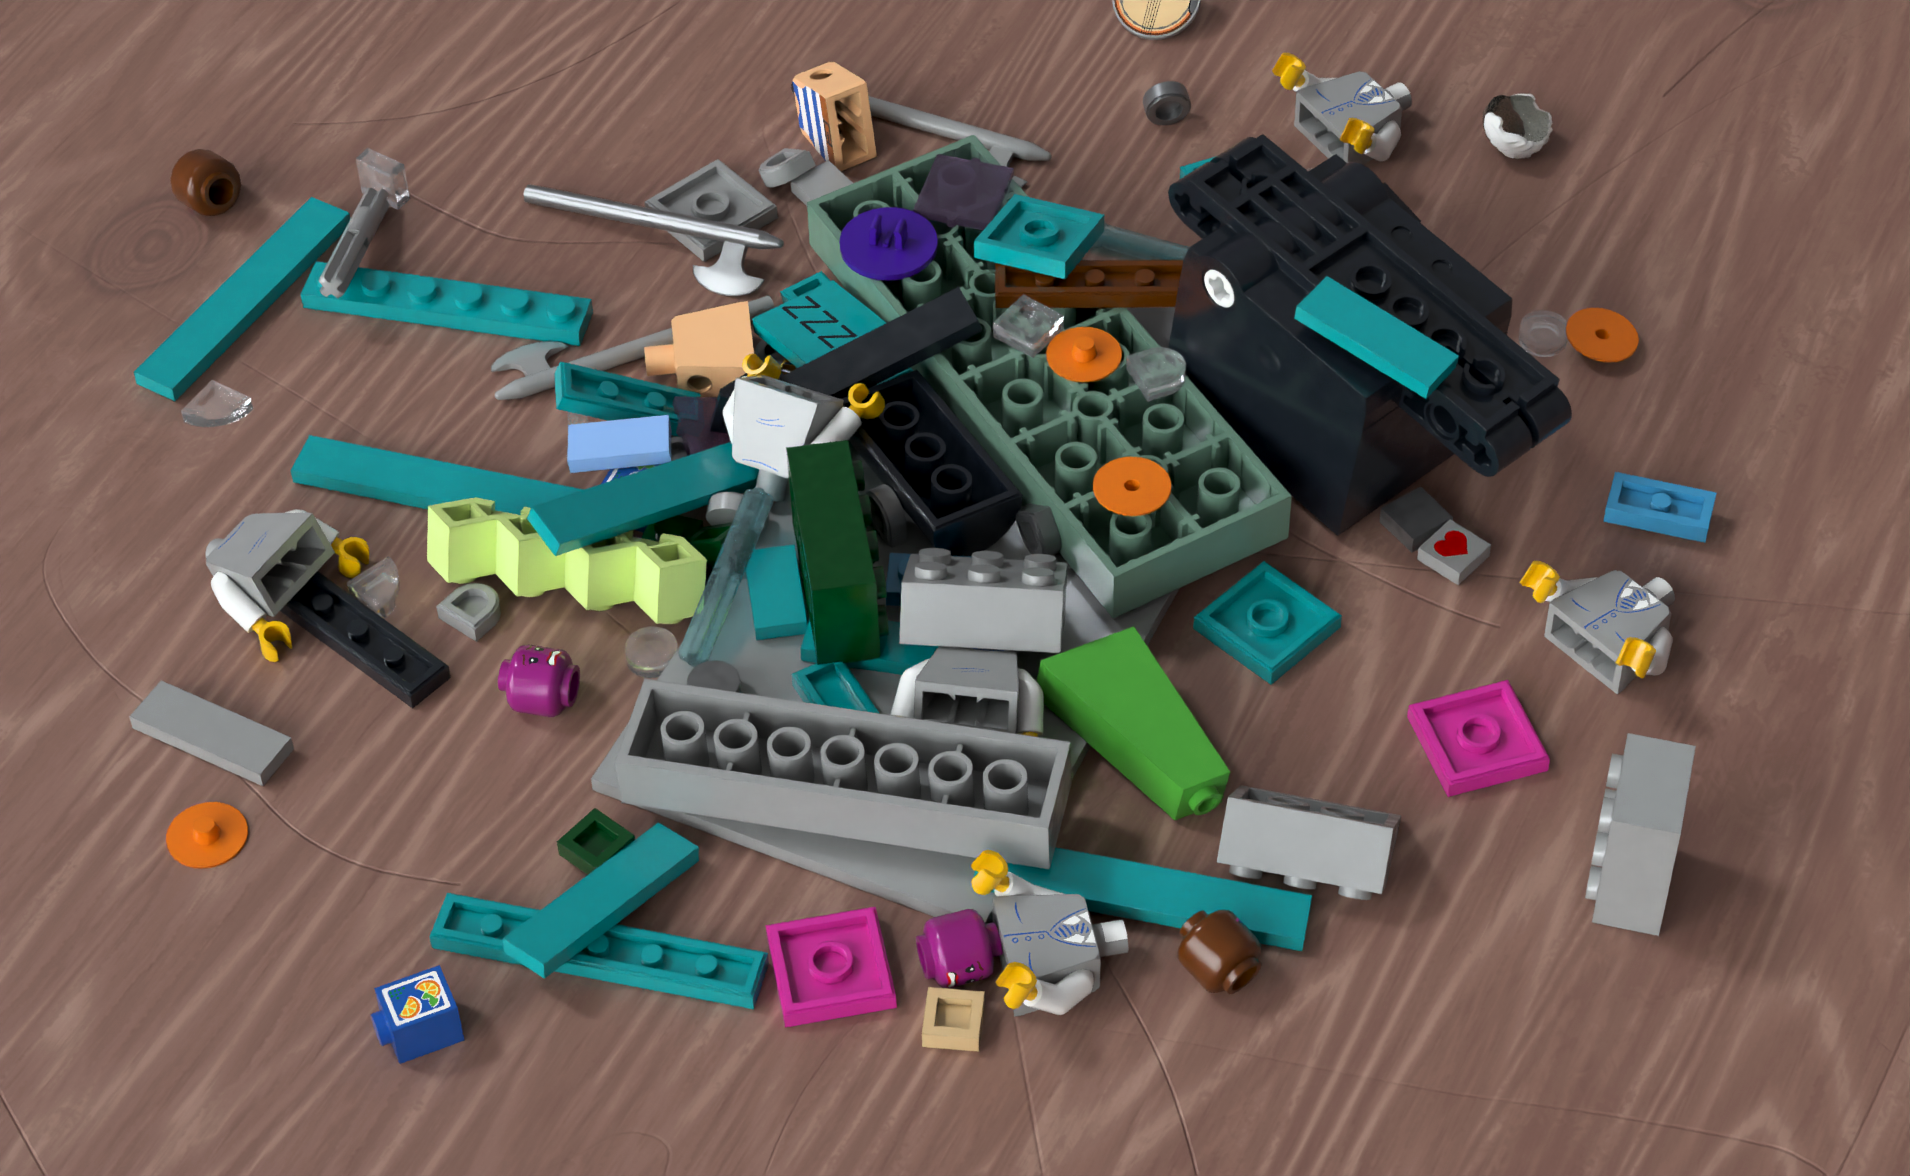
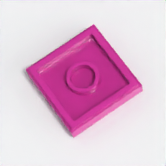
M1508 680L1408 706L1407 718L1447 797L1546 772L1549 769L1550 758Z
M876 907L765 925L785 1028L897 1008L895 989Z

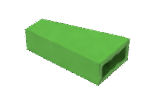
M1134 626L1041 660L1036 682L1043 690L1044 704L1173 820H1178L1193 813L1195 815L1206 814L1222 802L1230 770Z

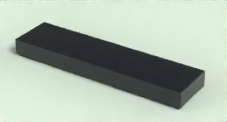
M957 287L781 376L780 379L787 383L841 399L848 396L849 390L854 384L862 383L867 388L875 386L981 332L982 328L962 291Z
M318 571L280 610L412 709L451 678L447 664Z

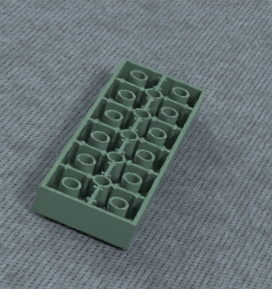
M975 135L807 202L810 246L844 288L886 323L957 287L960 288L976 315L982 331L912 366L911 369L913 371L917 369L1021 492L1023 495L1022 506L1030 503L1051 508L1061 540L1059 553L1112 618L1129 612L1289 537L1292 499L1290 493L1127 308H995V263L974 258V240L1014 194L1026 197L1028 195ZM897 207L914 211L925 217L933 225L937 233L938 248L936 256L928 267L908 278L886 281L864 277L849 268L842 259L839 241L841 232L846 224L859 214L876 208ZM1070 328H1098L1111 334L1118 341L1122 350V359L1116 371L1104 379L1094 382L1070 381L1057 375L1050 368L1046 358L1048 344L1057 334ZM1117 458H1146L1159 464L1168 473L1171 480V494L1167 502L1152 513L1141 516L1119 515L1107 510L1097 501L1093 492L1095 474L1103 465Z

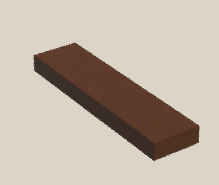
M1081 260L1066 279L995 263V308L1175 307L1183 260Z

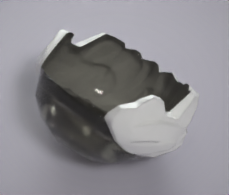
M1531 94L1496 96L1487 104L1483 111L1482 124L1486 138L1507 157L1516 159L1531 157L1533 153L1540 151L1542 146L1548 142L1550 133L1553 130L1550 113L1539 109L1535 103L1536 98Z

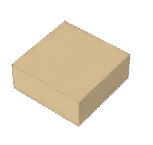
M928 987L922 1028V1047L979 1052L985 1007V991Z

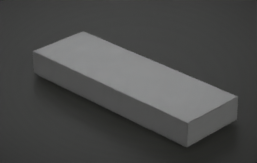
M162 680L129 716L133 729L261 786L265 785L294 750L291 737Z

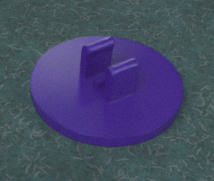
M897 207L876 208L859 214L846 224L841 232L839 241L842 259L849 268L864 277L886 281L908 278L921 272L933 261L938 248L937 233L933 225L922 215Z

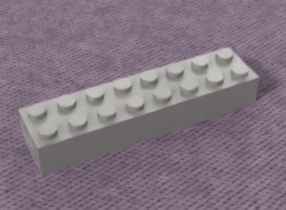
M645 678L614 762L621 803L973 858H977L985 850H992L999 853L1007 863L1050 869L1072 784L1071 742Z

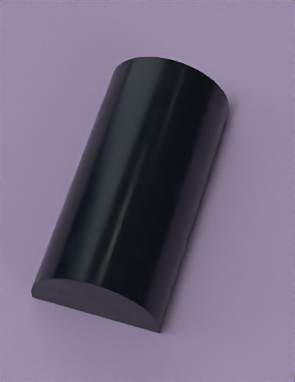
M916 369L867 388L869 394L862 403L868 402L875 392H879L885 401L884 410L874 419L867 420L860 417L862 424L848 441L880 481L894 491L902 508L935 548L949 550L951 556H972V553L984 551L1002 538L1016 520V514L1022 506L1023 495L920 372ZM848 396L841 398L844 400L843 407L849 408L851 404Z

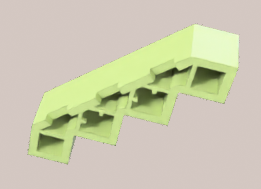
M477 497L428 506L427 561L447 583L465 584L473 582L477 577L496 574L516 596L537 597L545 591L565 588L586 610L603 611L612 608L616 604L634 601L656 624H677L684 618L701 615L704 610L707 559L684 537L663 533L658 542L633 537L632 530L555 556L528 521L527 517L531 510L529 507H524L521 510V515L495 510V501Z

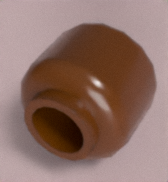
M196 149L189 151L178 159L172 169L170 182L176 198L201 215L217 216L223 214L235 204L241 190L239 172L232 163L211 150Z
M1204 910L1199 911L1191 916L1181 927L1179 933L1183 940L1179 945L1177 957L1186 970L1209 993L1226 991L1228 994H1234L1245 987L1261 969L1262 964L1258 960L1261 953L1259 940L1230 910H1217L1210 914H1207Z

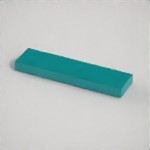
M658 822L503 938L504 953L545 979L699 861V847Z

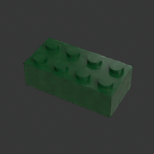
M848 440L786 447L792 524L817 664L850 663L881 658L880 637L889 636V627L885 604L878 605L877 600L887 598L883 566L873 567V564L879 561L876 530L866 531L868 526H872L869 495H859L858 491H865L862 460L852 461Z

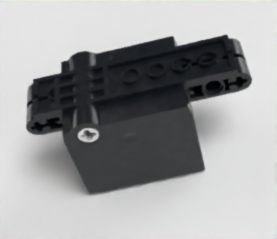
M1262 134L1257 138L1247 137L1169 187L1168 196L1174 212L1202 240L1189 247L1183 260L1167 355L1290 495L1337 536L1454 454L1483 476L1492 477L1570 422L1572 410L1567 397L1558 388L1560 379L1507 336L1512 316V298L1389 198V194L1378 176L1363 164L1357 162L1347 163L1335 154L1315 168L1307 171ZM1328 276L1457 354L1459 358L1456 368L1425 399L1294 319L1296 307Z

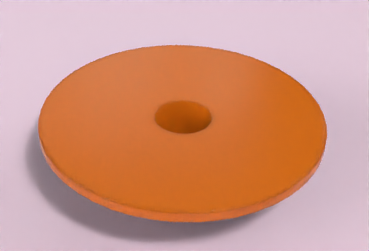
M1604 308L1579 310L1569 318L1566 325V335L1570 344L1582 355L1600 362L1623 361L1634 354L1639 343L1638 333L1632 323L1619 313Z
M1075 327L1060 332L1050 341L1046 350V358L1050 368L1057 375L1075 382H1094L1104 379L1116 371L1121 363L1122 350L1118 341L1111 334L1101 329Z
M1121 457L1106 463L1097 471L1093 480V492L1097 501L1107 510L1124 516H1141L1158 510L1167 502L1171 494V480L1165 469L1154 461L1142 457Z
M220 802L196 804L178 814L169 825L166 834L167 848L171 856L185 866L201 869L216 867L228 862L242 850L248 837V825L243 814L231 805Z

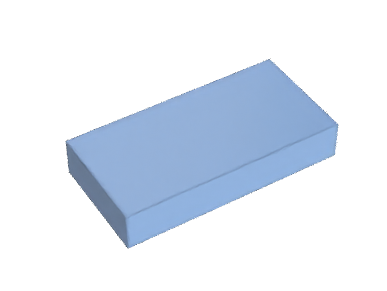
M669 415L568 425L567 462L570 473L658 465L671 461V423Z

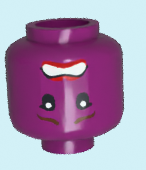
M530 644L520 646L511 660L504 659L498 675V688L500 691H506L507 702L513 711L545 717L558 716L565 707H572L576 701L580 685V668L578 665H573L567 651Z
M965 909L933 917L924 924L923 935L916 936V948L923 974L926 979L934 978L942 988H952L987 979L993 973V957L1002 955L1001 939L995 923L985 924L981 915L974 909Z

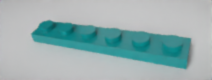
M315 261L300 294L303 308L531 340L558 341L575 346H581L593 315L592 299L362 267L357 268L342 297L337 298L332 294L325 297L320 292L322 285L319 283V278L327 263Z

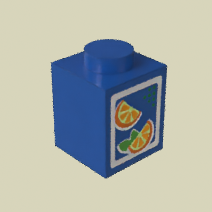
M440 965L374 988L380 1011L370 1014L373 1027L381 1046L392 1044L399 1064L465 1041L458 1007Z

